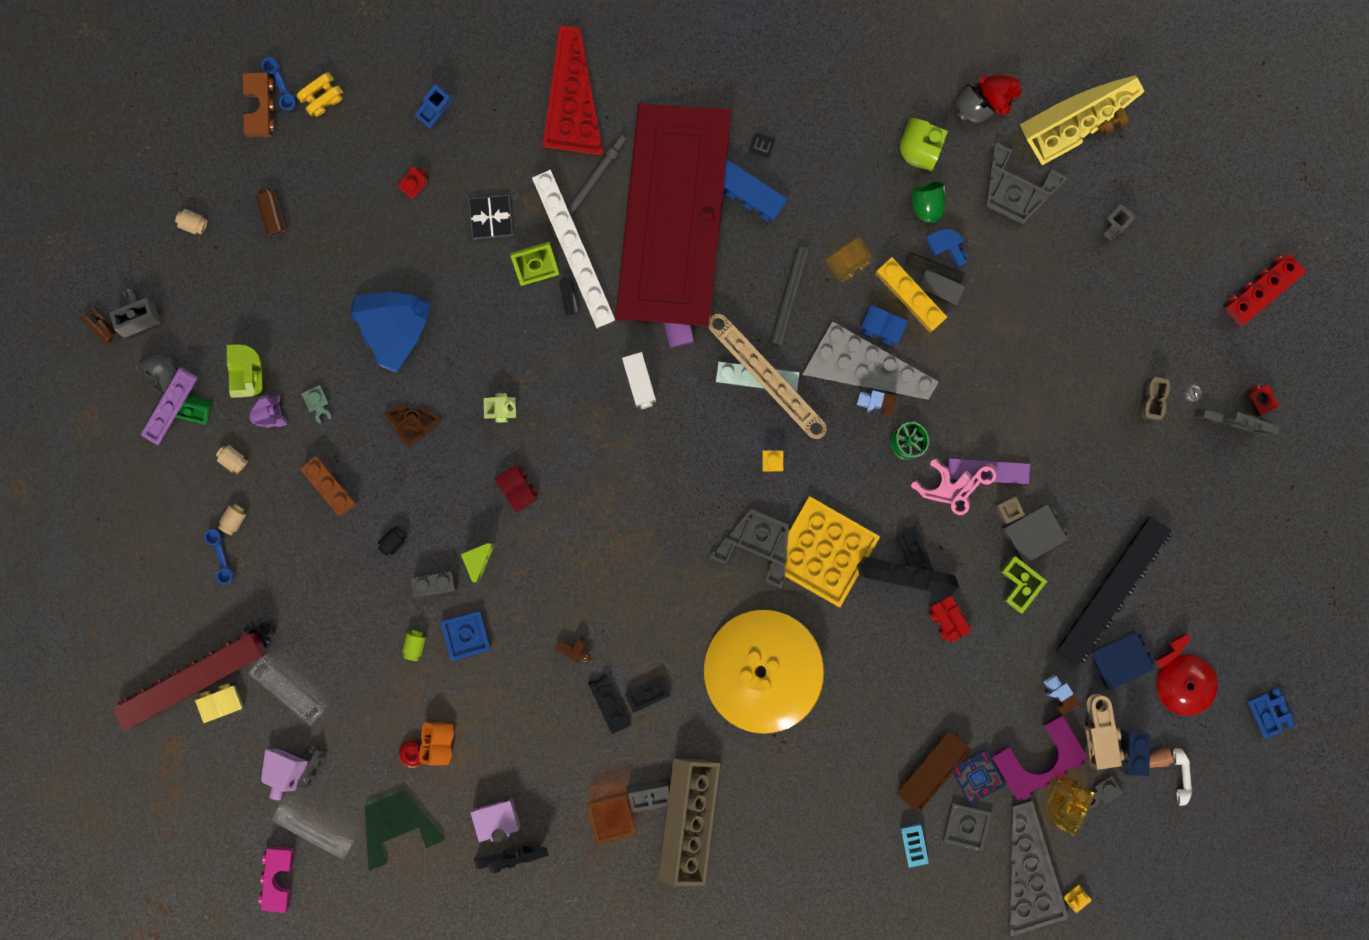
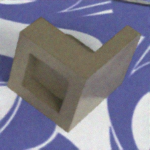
M1013 497L995 506L1003 524H1008L1025 515L1017 497Z

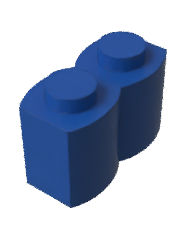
M870 305L861 329L864 330L863 334L872 338L877 335L883 338L881 342L893 346V344L898 345L908 321Z

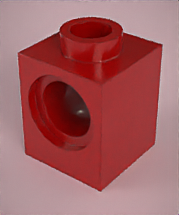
M1257 384L1249 389L1250 393L1245 395L1256 417L1279 407L1268 385L1261 386V384ZM1260 393L1265 396L1264 404H1260L1257 401V396Z

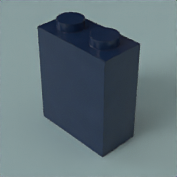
M1132 631L1089 652L1106 689L1112 690L1154 670L1152 665L1155 663L1150 652L1146 653L1143 647L1146 643L1141 634Z
M1121 729L1120 748L1123 749L1124 760L1121 761L1120 771L1127 775L1149 776L1151 734L1142 730Z

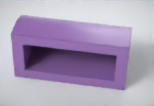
M664 323L669 348L694 342L690 325Z

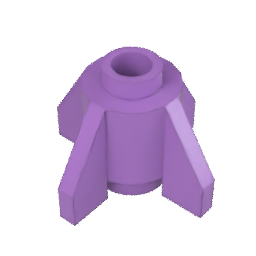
M278 394L271 398H268L267 395L259 397L250 410V421L257 427L266 428L287 425L288 421L281 415V409L278 405L280 403V395Z

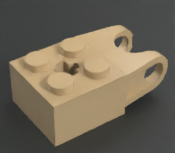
M1091 694L1086 700L1089 725H1084L1090 765L1097 770L1122 766L1121 761L1124 760L1123 749L1119 748L1118 740H1121L1119 728H1116L1111 701L1103 695ZM1101 700L1102 706L1096 709V702Z

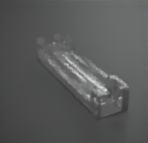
M261 657L248 673L310 726L326 710L325 707L309 696L265 657ZM265 664L267 668L258 676L256 674L258 672L257 669ZM313 707H316L318 712L311 719L308 718V715L314 709Z
M283 803L279 805L271 819L273 822L342 860L347 856L353 845V842L341 835L332 836L298 817L297 811Z

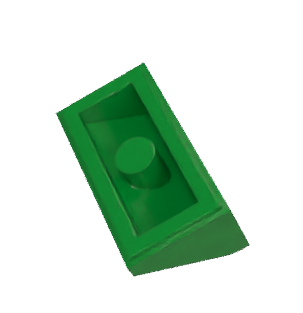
M188 395L175 418L207 425L213 401Z

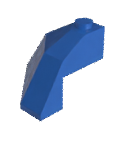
M390 291L356 295L354 297L350 315L353 321H357L362 330L360 334L366 345L370 346L374 352V359L377 365L395 373L399 370L419 339L427 321L430 303L414 295Z

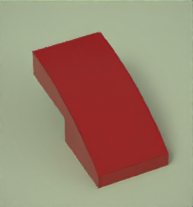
M1183 633L1167 642L1171 650L1154 659L1156 666L1162 668L1174 660L1187 645L1191 638L1190 635Z

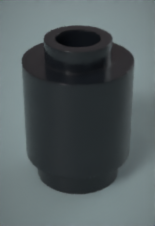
M397 526L393 529L390 528L377 542L380 545L378 549L385 556H388V554L393 556L406 542L405 539L408 536Z

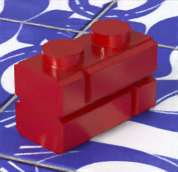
M952 595L929 606L931 611L928 614L933 623L938 622L941 627L938 632L944 641L948 640L949 643H952L972 631Z

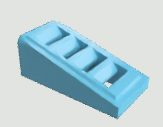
M917 823L900 827L908 867L929 864L921 824ZM918 832L917 836L907 837L909 833ZM918 839L920 843L908 845L909 841ZM921 847V851L910 853L909 849ZM923 855V859L911 860V857Z

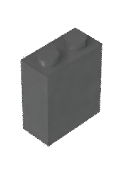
M1044 504L1002 528L1023 563L1030 562L1068 540L1066 538L1067 530L1063 524L1059 525L1056 517L1058 515L1053 506L1049 507L1048 504Z

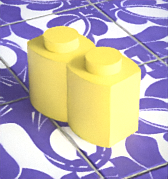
M230 683L218 687L219 691L211 694V691L199 694L200 699L195 700L203 723L244 708L236 685L230 686Z

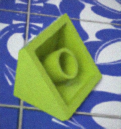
M550 242L510 253L520 286L560 275Z
M487 543L461 554L472 582L477 583L480 581L495 544Z

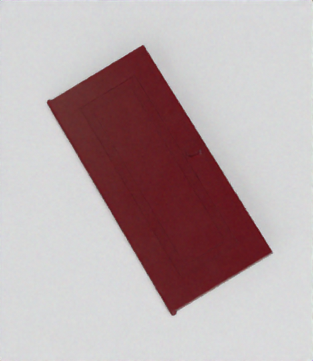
M638 103L615 316L617 322L621 319L710 326L732 109Z

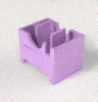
M512 797L508 798L506 802L500 801L483 806L479 810L474 808L470 812L479 842L491 839V842L494 841L493 831L496 829L503 830L509 837L512 832L519 831L521 827Z

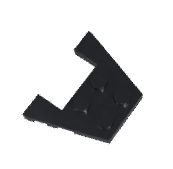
M529 843L523 845V849H507L501 854L476 859L474 863L477 869L489 867L491 873H497L501 869L512 868L516 864L528 863L549 855L547 847Z

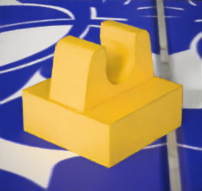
M1076 884L1062 896L1075 913H1078L1092 901L1079 884Z

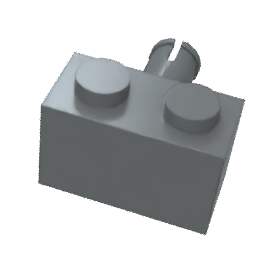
M132 288L127 289V294L125 290L122 291L126 306L109 312L114 330L123 338L161 323L156 305L147 297L137 301L135 290Z

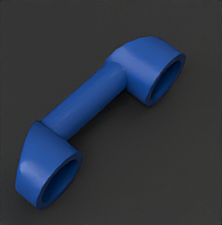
M272 57L265 58L262 61L261 67L265 73L272 75L282 95L279 99L280 107L287 111L293 110L297 105V99L289 93L280 75L281 66L279 62Z
M210 529L206 531L204 540L208 545H214L221 569L217 572L216 579L220 584H229L233 581L235 573L232 568H229L222 546L223 534L217 529Z

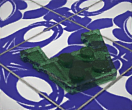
M404 790L365 806L369 871L387 864L380 845L382 842L419 828L426 848L444 841L443 836L438 833Z

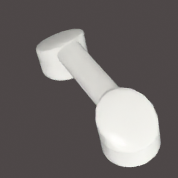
M1181 748L1173 749V760L1175 765H1182L1184 788L1177 789L1176 795L1178 805L1183 806L1187 805L1192 795L1190 762Z

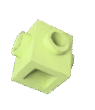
M507 393L495 394V397L484 398V419H495L496 423L508 422V418H516V397H507Z

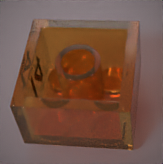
M627 792L587 802L586 808L596 846L637 835Z

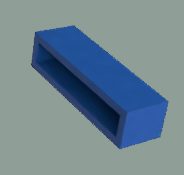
M727 160L724 194L733 200L735 198L741 200V205L746 209L758 211L760 213L758 216L763 220L774 222L788 199Z

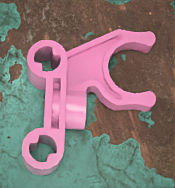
M934 458L930 465L941 473L942 482L940 486L935 489H926L918 480H915L911 487L917 490L923 498L949 503L955 514L963 515L968 512L971 506L969 495L980 483L986 485L993 483L998 475V470L995 465L987 463L981 466L974 476L965 471L955 483H952L949 468L941 464L937 458ZM983 470L985 472L990 470L993 474V477H984ZM958 500L965 502V508L962 509L957 506Z

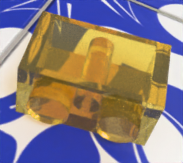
M858 237L824 262L838 282L841 279L845 282L854 276L853 271L857 268L863 270L871 264L869 260L873 256L860 237Z

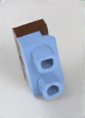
M874 390L871 394L860 392L857 405L867 408L866 412H871L874 408L883 410L882 416L891 418L897 396Z
M1052 675L1043 681L1048 689L1045 694L1055 697L1059 703L1054 706L1058 714L1065 715L1080 705L1068 684L1060 682L1057 676Z

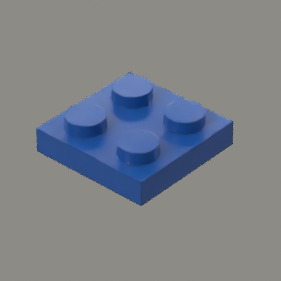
M481 611L440 622L451 661L491 651Z

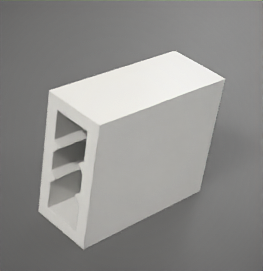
M642 352L623 357V363L636 407L641 406V409L652 407L656 399Z

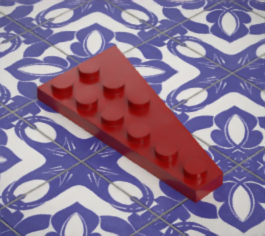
M560 26L543 147L603 156L580 28Z

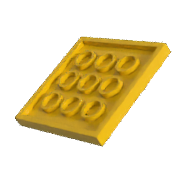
M809 496L789 530L785 577L834 605L841 607L859 575L858 563L863 557L870 556L880 536Z

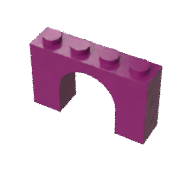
M1058 714L1042 724L1055 746L1054 761L1046 770L1037 773L1024 770L1009 746H1005L990 755L1017 800L1029 798L1032 795V791L1037 788L1041 790L1050 784V780L1055 777L1057 779L1062 778L1067 774L1068 769L1072 767L1076 769L1085 763L1084 760L1088 758L1063 715Z

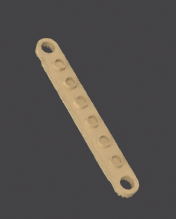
M715 314L711 316L709 330L810 438H822L826 433L827 427L814 410L724 315ZM717 318L724 321V327L721 330L714 329L712 325L713 321ZM813 423H819L822 426L820 434L814 435L811 432L810 428Z

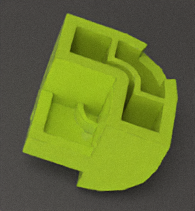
M909 118L900 139L901 155L912 166L932 172L948 131L929 124L930 122Z
M227 345L230 397H250L261 393L262 368L259 355L254 349L246 345Z

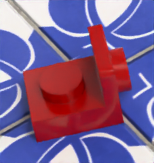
M411 166L410 171L399 182L397 187L413 200L429 182L425 178L427 174L421 168L415 169Z

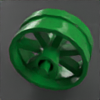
M907 422L896 427L890 436V447L893 453L903 460H912L923 455L929 446V435L926 429L916 422ZM907 427L912 428V431H911L910 434H909V432H908V430H907ZM901 429L905 437L899 435ZM918 441H921V447L916 444ZM912 447L918 452L916 455H912ZM907 448V453H905L902 449Z

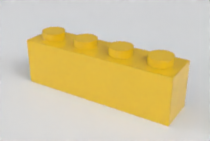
M892 257L876 271L875 274L930 333L947 318Z

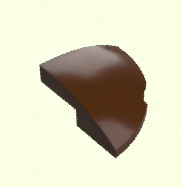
M400 406L383 413L394 432L408 450L427 436L441 422L434 413L421 407L418 411L408 409V406Z

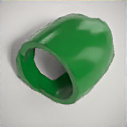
M935 181L912 189L913 209L920 220L927 223H936L943 217L946 208L945 184L943 182Z

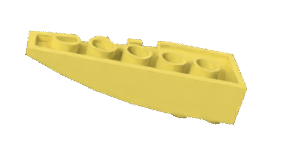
M1136 75L1116 80L1072 96L1023 122L1020 126L1040 163L1044 165L1080 145L1085 136L1090 132L1092 134L1096 132L1102 122L1106 119L1108 121L1112 119L1118 109L1125 108L1145 91Z

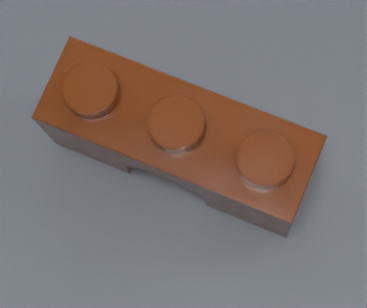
M243 73V94L246 97H256L260 102L256 112L244 114V135L246 137H272V131H275V121L271 118V111L275 109L274 99H271V91H274V79L268 73Z
M315 456L300 468L302 473L338 516H344L358 504L346 488L342 487L334 478L332 471L319 456Z

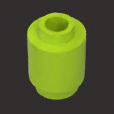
M411 630V633H406L402 649L403 658L419 661L426 640L423 632Z

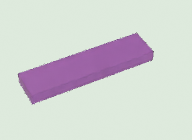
M183 367L178 369L142 431L141 436L156 445L161 443L199 377Z
M948 459L947 467L950 470L951 479L958 480L965 471L974 476L981 466L990 463L995 465L998 470V475L994 482L1029 484L1030 464ZM983 470L984 477H993L990 470L987 472Z

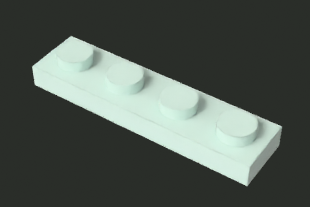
M718 362L716 382L763 388L743 365ZM775 369L797 392L799 372Z

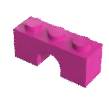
M270 846L263 852L262 863L265 864V872L261 873L260 883L263 884V892L259 894V905H262L261 911L286 913L289 910L291 889L281 888L276 883L275 878L277 872L293 869L294 848Z

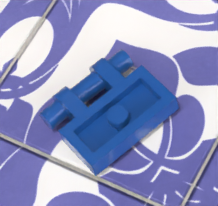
M1279 687L1271 690L1274 698L1271 700L1268 694L1264 693L1247 701L1263 739L1283 732L1284 730L1281 726L1283 722H1286L1288 728L1295 726L1294 715L1292 711H1289L1285 702L1287 699L1281 693ZM1276 705H1278L1282 713L1278 717L1273 708Z

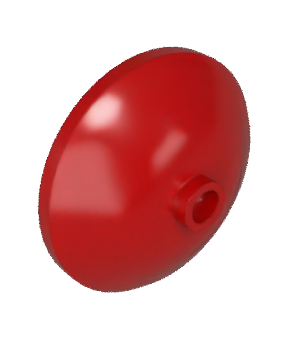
M1179 655L1160 669L1156 680V690L1160 701L1168 710L1178 715L1192 716L1202 713L1213 703L1218 691V680L1215 671L1204 659L1194 655ZM1191 682L1193 684V688L1191 690H1188L1187 684Z

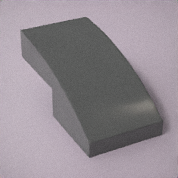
M926 270L919 285L924 292L957 306L966 290L965 286L929 270Z

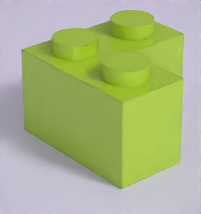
M1011 556L999 571L1015 583L1003 601L1021 614H1023L1048 582L1016 556Z

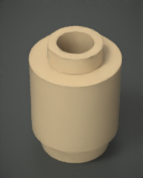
M184 209L182 212L179 211L175 223H178V228L195 235H202L208 222L204 216Z
M230 445L227 447L222 446L216 454L218 457L217 462L232 473L239 474L248 462L244 459L245 456Z
M235 503L233 506L228 505L219 520L218 528L229 535H233L246 517L245 509Z

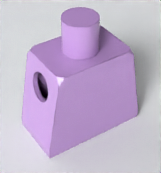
M266 749L261 781L271 786L269 798L281 800L283 791H295L308 761L280 749Z

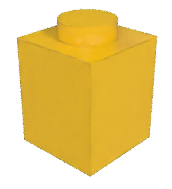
M762 451V472H782L783 451Z

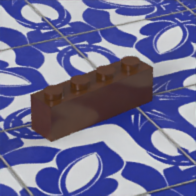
M950 731L940 737L934 750L931 749L926 754V760L921 766L918 765L914 768L911 778L908 781H904L898 789L897 795L919 813L972 751Z

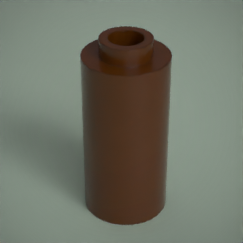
M271 188L260 190L256 199L267 236L286 232L287 229L276 191H271Z

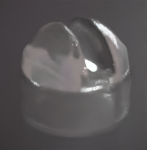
M1196 385L1188 386L1184 392L1185 398L1191 402L1199 400L1202 395L1201 389ZM1192 388L1195 389L1197 398H1194Z

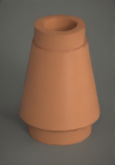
M1163 746L1150 753L1149 768L1167 767L1169 764L1174 763L1169 747L1164 748Z

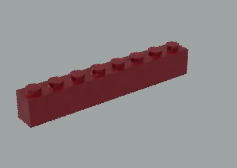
M247 631L237 637L239 641L233 644L229 641L221 645V650L217 653L212 650L203 655L204 660L198 662L196 659L186 664L187 669L181 672L180 669H177L168 674L169 679L164 681L161 678L153 682L151 689L147 690L145 687L134 693L136 697L132 699L126 697L117 702L119 706L112 710L123 730L125 731L268 654L257 632L249 634Z

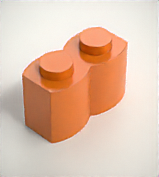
M424 722L421 731L422 744L419 751L420 763L425 765H449L452 757L451 742L454 737L452 724Z

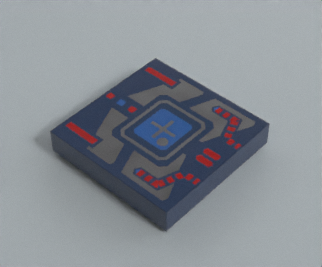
M987 749L962 761L953 772L969 805L1006 786Z

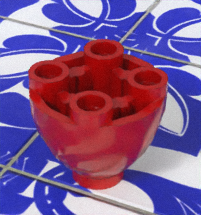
M985 74L977 86V89L981 90L987 105L997 114L1005 116L1010 112L1011 103L1014 98L1017 99L1022 92V88L1019 87L1020 79L1008 74H995L991 76Z

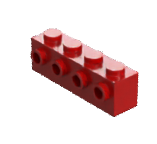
M1291 253L1285 256L1283 254L1278 256L1273 261L1274 266L1270 269L1267 267L1258 274L1259 278L1254 283L1251 280L1242 287L1244 291L1239 296L1234 294L1227 300L1228 305L1224 309L1239 326L1249 322L1306 273L1305 269Z

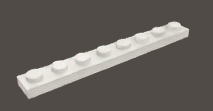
M551 170L532 177L596 328L615 321Z

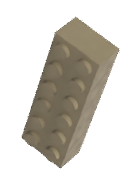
M673 759L659 882L672 886H705L721 763L705 759Z

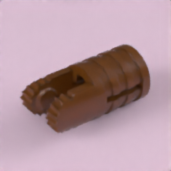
M93 307L90 309V312L98 322L94 324L86 315L81 316L80 319L99 337L104 345H108L118 336V333L98 310Z

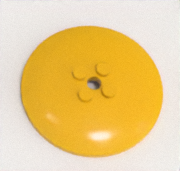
M772 610L746 612L728 621L712 639L704 663L705 686L714 707L731 724L753 733L783 731L804 719L818 701L824 683L822 653L814 636L795 618ZM759 666H763L766 669V675L763 678L759 677L756 673Z

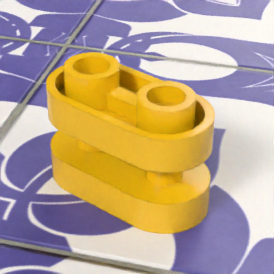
M329 72L314 80L296 95L301 103L308 101L309 105L306 107V110L310 116L315 115L318 117L326 111V107L330 104L335 105L343 99L342 95L344 92L340 86H331L334 78ZM324 89L326 93L316 99L314 96Z

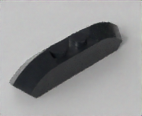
M863 557L857 565L860 577L946 595H952L959 588L956 576L869 557Z

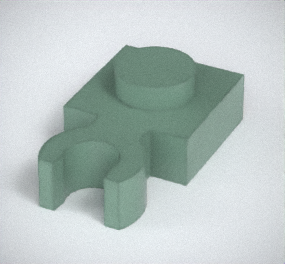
M321 385L302 393L309 412L316 410L315 418L319 424L322 423L320 417L324 413L328 419H332L331 412L324 407L329 402Z

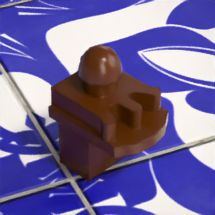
M584 636L578 638L574 647L559 641L555 649L577 662L580 659L584 662L591 660L590 653L585 652L588 644L584 642Z

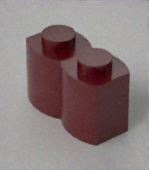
M516 465L494 478L515 513L536 501L537 498L535 496L538 494L532 484L528 485L524 478L527 475L523 468H517Z

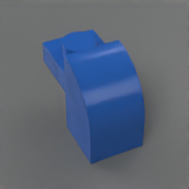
M434 84L422 99L424 103L414 116L428 128H432L442 114L450 108L454 97L439 84Z
M949 229L940 230L925 238L933 257L949 251L956 268L966 264L965 259H967V255L964 249L958 246L964 243L965 240L956 231Z

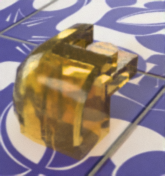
M1065 777L1058 778L1046 801V815L1053 826L1076 837L1095 797V793L1077 785L1078 781Z

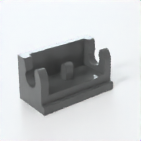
M667 779L627 786L631 813L668 806L669 786Z

